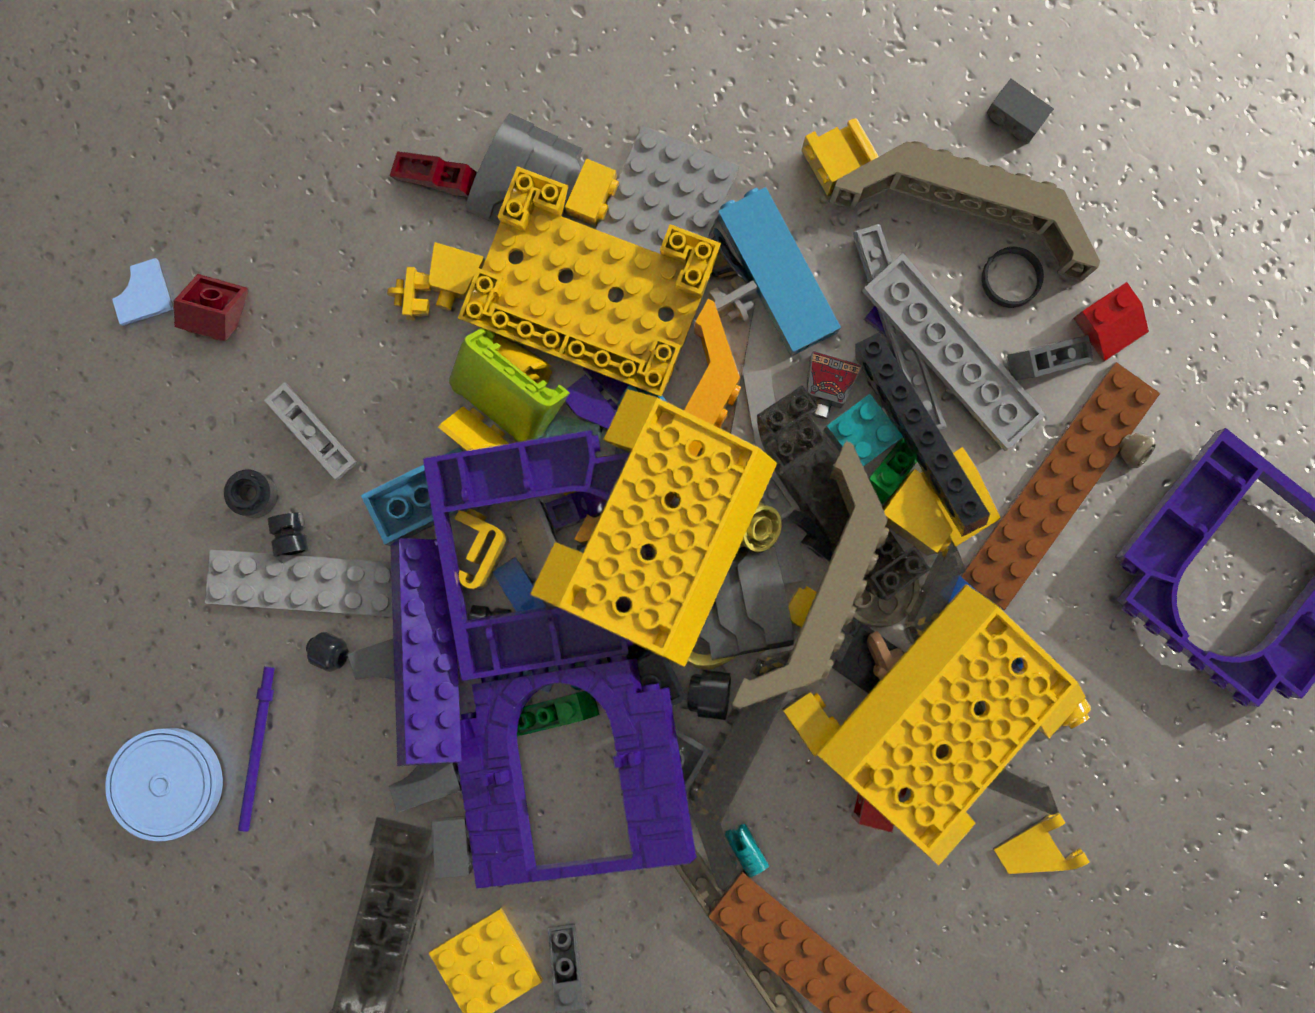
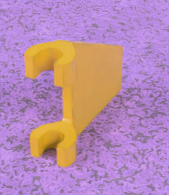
M1057 810L994 848L1008 874L1074 870L1088 864L1090 861L1081 848L1072 852L1067 858H1064L1049 835V831L1065 824Z

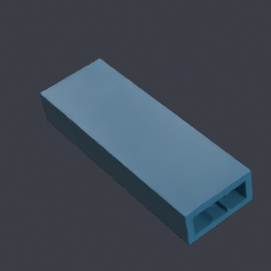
M764 187L760 190L754 188L745 193L743 199L737 202L730 200L720 207L721 210L718 211L717 219L743 268L747 272L750 281H754L756 284V292L790 356L792 357L837 334L841 326L767 188Z

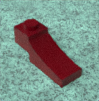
M397 151L389 176L394 180L427 186L444 191L450 195L468 197L477 171L468 164L444 161L438 156Z

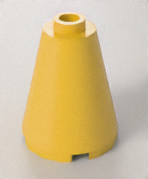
M496 334L493 344L498 343L501 346L498 353L537 384L542 380L548 383L552 371L549 369L551 365L547 361L508 338Z

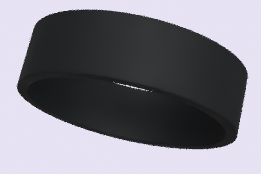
M1012 246L997 251L987 261L982 271L981 281L984 292L991 301L1002 307L1016 308L1027 304L1038 294L1043 285L1044 271L1041 262L1031 251L1022 247ZM1003 254H1017L1026 258L1033 265L1037 276V284L1033 294L1021 301H1008L999 297L992 290L988 280V269L993 259Z

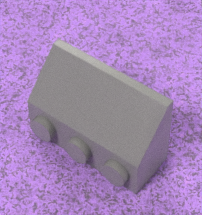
M540 497L529 498L509 509L512 516L508 517L513 533L518 531L521 541L517 543L523 558L527 556L531 567H528L527 571L532 583L536 582L554 542L559 543Z

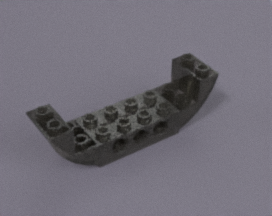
M800 386L757 414L758 431L766 454L777 462L774 469L776 475L799 506V510L810 517L820 528L830 545L832 553H834L849 518V513L837 482L830 478L838 456L810 417L818 407L804 387ZM889 530L883 545L874 551L878 558L872 571L869 574H865L863 580L867 581L865 589L868 592L887 601L931 569L915 546L904 551Z

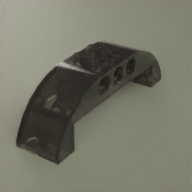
M379 816L376 817L369 844L374 847L333 1008L329 1013H392L426 889L433 853V830Z

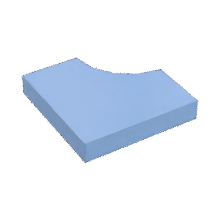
M156 258L130 266L131 277L127 288L121 295L112 299L119 324L122 326L174 310L159 260Z

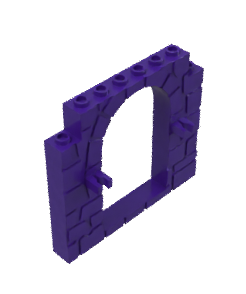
M1224 428L1216 431L1194 460L1115 557L1122 562L1120 566L1126 572L1132 575L1137 574L1117 601L1123 605L1122 610L1133 618L1138 617L1144 621L1145 624L1143 626L1146 630L1156 636L1161 635L1167 640L1165 644L1171 650L1179 654L1182 652L1189 658L1187 662L1199 671L1204 670L1211 675L1210 681L1221 689L1226 687L1232 692V698L1244 707H1247V705L1260 707L1273 689L1287 699L1290 697L1302 699L1315 683V575L1290 605L1286 613L1280 614L1274 621L1276 625L1263 641L1250 651L1239 655L1222 656L1198 648L1188 639L1190 635L1185 629L1178 612L1177 592L1184 571L1257 479L1315 524V498L1231 431Z
M593 430L423 458L462 681L629 654V646L634 645L632 641L556 606L468 620L463 590L459 580V568L449 511L571 491L588 492L608 501L630 452L597 458L596 452H601L599 436H593ZM644 544L640 549V555L644 560L649 561L648 558L653 557L650 544ZM621 596L616 600L615 606L617 611L626 613L630 610L631 602L627 597Z
M627 654L610 657L611 662L601 664L600 659L584 661V667L575 668L574 663L558 665V671L549 672L548 667L532 669V675L523 676V671L507 673V679L498 680L497 675L481 678L482 683L472 685L476 712L461 714L462 761L458 762V769L461 778L464 809L466 811L465 816L467 830L469 831L476 889L689 864L696 859L669 687L660 689L659 684L642 686L641 688L637 658L627 659ZM552 683L574 685L589 692L605 709L611 724L617 754L613 759L615 768H619L632 854L536 866L518 750L517 728L520 715L526 703L543 687Z

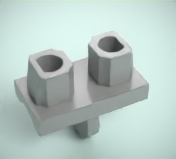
M738 275L730 281V285L734 290L730 294L725 295L721 287L714 288L708 294L709 299L715 303L719 318L728 315L730 320L739 316L745 322L749 319L747 311L754 308L752 301L758 298L757 286L754 281L747 283Z

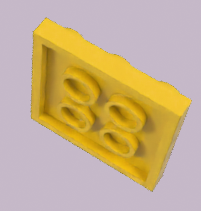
M502 908L497 909L429 951L430 957L462 1013H493L543 982V978Z

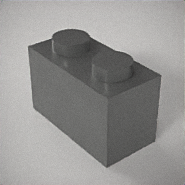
M1010 78L986 113L990 115V118L995 123L1010 129L1016 138L1029 143L1054 108Z
M466 816L435 818L431 822L435 878L468 876L472 872L473 858Z

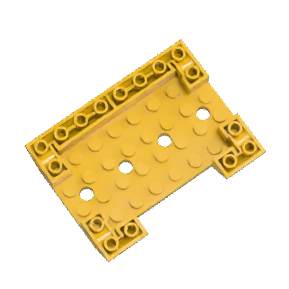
M517 166L497 216L500 221L499 227L482 269L477 268L458 319L662 397L673 374L711 276L721 243L669 224L660 248V254L562 217L568 185ZM513 251H521L524 257L521 263L512 264L509 262V256ZM563 270L572 271L574 274L572 281L569 283L560 282V272ZM611 290H622L624 293L623 299L617 303L610 301L608 295ZM663 308H670L674 312V317L672 320L664 322L658 317L659 311Z
M627 389L603 441L626 452H630L587 546L582 553L554 542L530 595L581 619H586L632 641L634 644L685 667L777 462L760 448L657 397ZM697 441L702 445L703 452L701 456L694 457L689 453L688 446L690 442ZM668 492L675 493L679 498V504L674 509L665 505L664 497ZM644 544H650L655 549V556L650 561L644 560L640 555V549ZM621 596L627 597L631 602V608L626 613L618 612L615 606L616 600Z
M965 585L816 754L939 866L976 824L966 813L969 807L1037 729L1050 739L1086 696L1079 683L1008 615L969 585ZM1020 657L1023 661V668L1020 672L1014 673L1011 664L1014 659ZM983 700L986 704V710L982 715L976 716L974 705L978 701ZM941 744H947L948 754L944 758L938 759L936 757L937 747ZM908 787L911 791L909 799L900 802L897 797L899 790Z

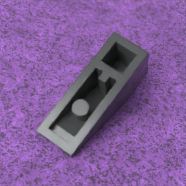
M1089 335L1007 355L1010 372L1015 380L1035 378L1094 361Z

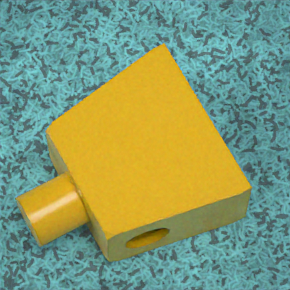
M437 242L434 243L428 283L433 291L439 292L436 302L437 307L451 311L455 298L465 300L477 268L482 269L485 259L483 256Z

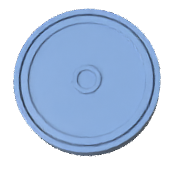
M161 728L146 731L127 741L113 757L108 768L105 783L108 806L117 822L129 833L149 841L173 840L198 829L211 817L222 793V769L213 749L198 735L179 728Z

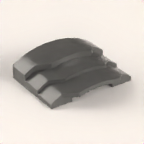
M509 113L498 129L479 167L465 205L467 212L499 226L500 221L497 216L518 166L568 185L562 212L563 217L566 211L565 205L581 171L578 159L583 149L534 126V123Z
M774 545L762 552H756L746 547L738 549L698 636L709 643L712 660L794 645L790 612Z

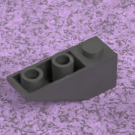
M575 924L548 928L555 1013H587Z

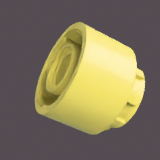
M759 502L740 545L756 552H762L772 547L777 541L782 527L778 511Z

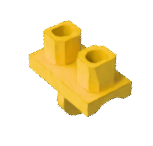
M407 267L405 289L403 288V279H396V287L387 289V295L394 297V306L402 307V298H404L402 315L406 316L407 320L414 321L415 316H429L430 301L428 299H417L418 290L431 291L428 283L429 274L418 272L415 267Z

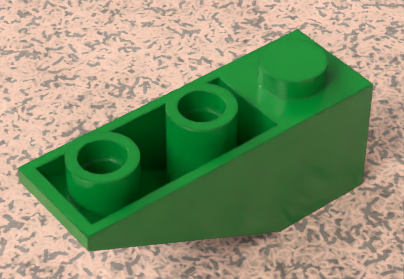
M903 437L868 477L881 505L893 494L917 463Z
M584 690L525 706L519 718L517 737L600 715L596 699Z

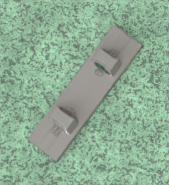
M285 382L264 399L268 406L335 480L338 481L357 464V461ZM329 444H332V448L328 452L321 453Z

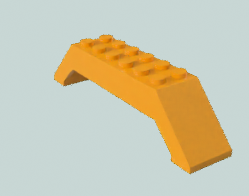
M708 299L697 317L694 327V334L700 337L708 367L684 411L721 428L728 413L725 410L728 404L733 406L740 393L741 387L738 386L740 377L715 303ZM692 441L688 446V451L692 456L699 457L703 448L699 442ZM668 492L664 497L665 505L674 509L675 506L672 504L678 496L673 492ZM587 515L575 537L579 544L586 545L600 516L593 518Z

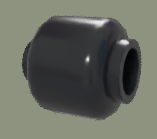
M321 632L312 637L306 645L309 663L327 672L343 667L348 659L347 654L349 651L346 642L330 633Z

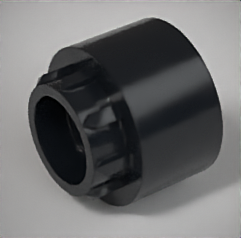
M244 469L234 473L227 480L224 487V499L227 506L234 513L250 518L265 516L274 508L277 502L278 492L274 481L267 475L255 470ZM254 487L256 495L252 500L248 501L246 492L249 488Z
M703 670L702 675H692L688 690V709L697 712L698 717L726 720L730 699L731 673Z

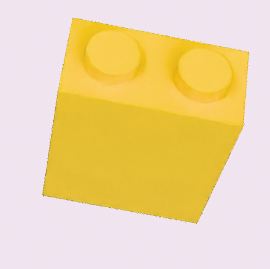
M916 469L912 470L882 507L888 519L885 526L927 556L935 553L938 554L940 551L944 552L952 541L949 536L953 529L920 472Z

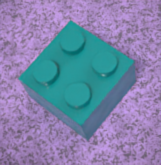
M868 394L828 424L823 430L839 452H841L845 441L852 443L863 467L903 437L871 394Z

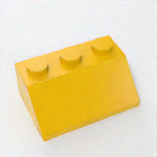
M464 406L461 407L438 427L466 451L509 444L503 439L506 434L494 424L488 427L482 421L485 417L473 407L470 411Z

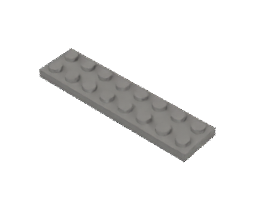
M903 253L861 290L1004 451L1009 450L1046 415Z
M210 550L205 604L392 617L391 562L295 555L275 557L273 554Z

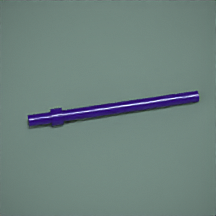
M264 666L261 687L257 689L256 699H259L238 831L248 832L250 828L269 703L273 701L274 695L272 684L275 667Z

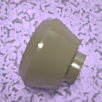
M1135 433L1132 436L1128 434L1119 445L1122 449L1120 455L1130 468H1139L1153 453L1156 447L1155 440L1151 436Z

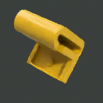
M857 118L849 120L847 122L848 126L841 130L836 127L819 137L815 131L805 136L801 151L827 196L832 195L837 179L879 157Z
M468 508L467 512L459 510L455 520L479 531L466 559L481 566L476 576L460 570L459 580L467 588L483 590L489 585L494 575L493 571L497 569L509 544V538L504 531L485 522L486 516Z

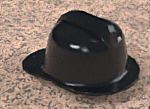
M714 228V237L711 240L719 242L721 245L711 274L716 277H725L737 273L745 282L749 283L750 278L747 272L731 252L722 233L717 228Z

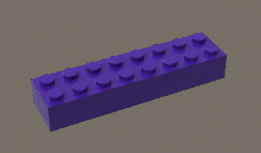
M398 539L390 545L397 766L461 762L457 651L437 539Z

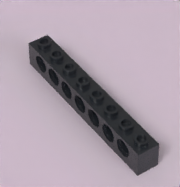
M880 332L856 343L855 358L857 362L862 365L863 372L897 429L902 434L904 441L961 536L963 537L987 525L990 516L989 511Z

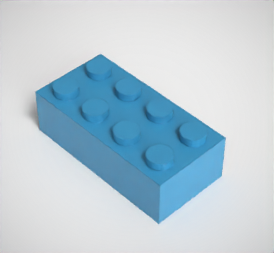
M458 447L446 454L463 452L464 450ZM424 464L361 495L384 545L390 546L398 539H407L434 525ZM459 510L449 511V516L457 514Z

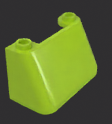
M481 328L466 336L459 348L449 378L452 390L462 395L498 424L516 442L540 439L570 392L561 385H558L556 389H549L546 387L547 382L544 380L538 384L498 353L501 346L498 343L493 344L496 333Z

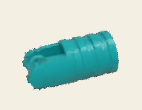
M746 824L738 825L737 830L729 829L726 831V839L749 878L756 876L769 867Z

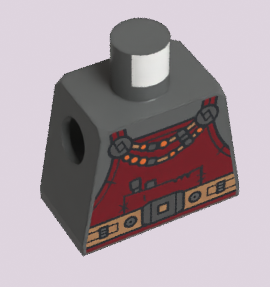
M816 351L812 352L809 359L805 398L816 401L812 413L813 416L828 419L831 406L843 407L862 369L861 364Z

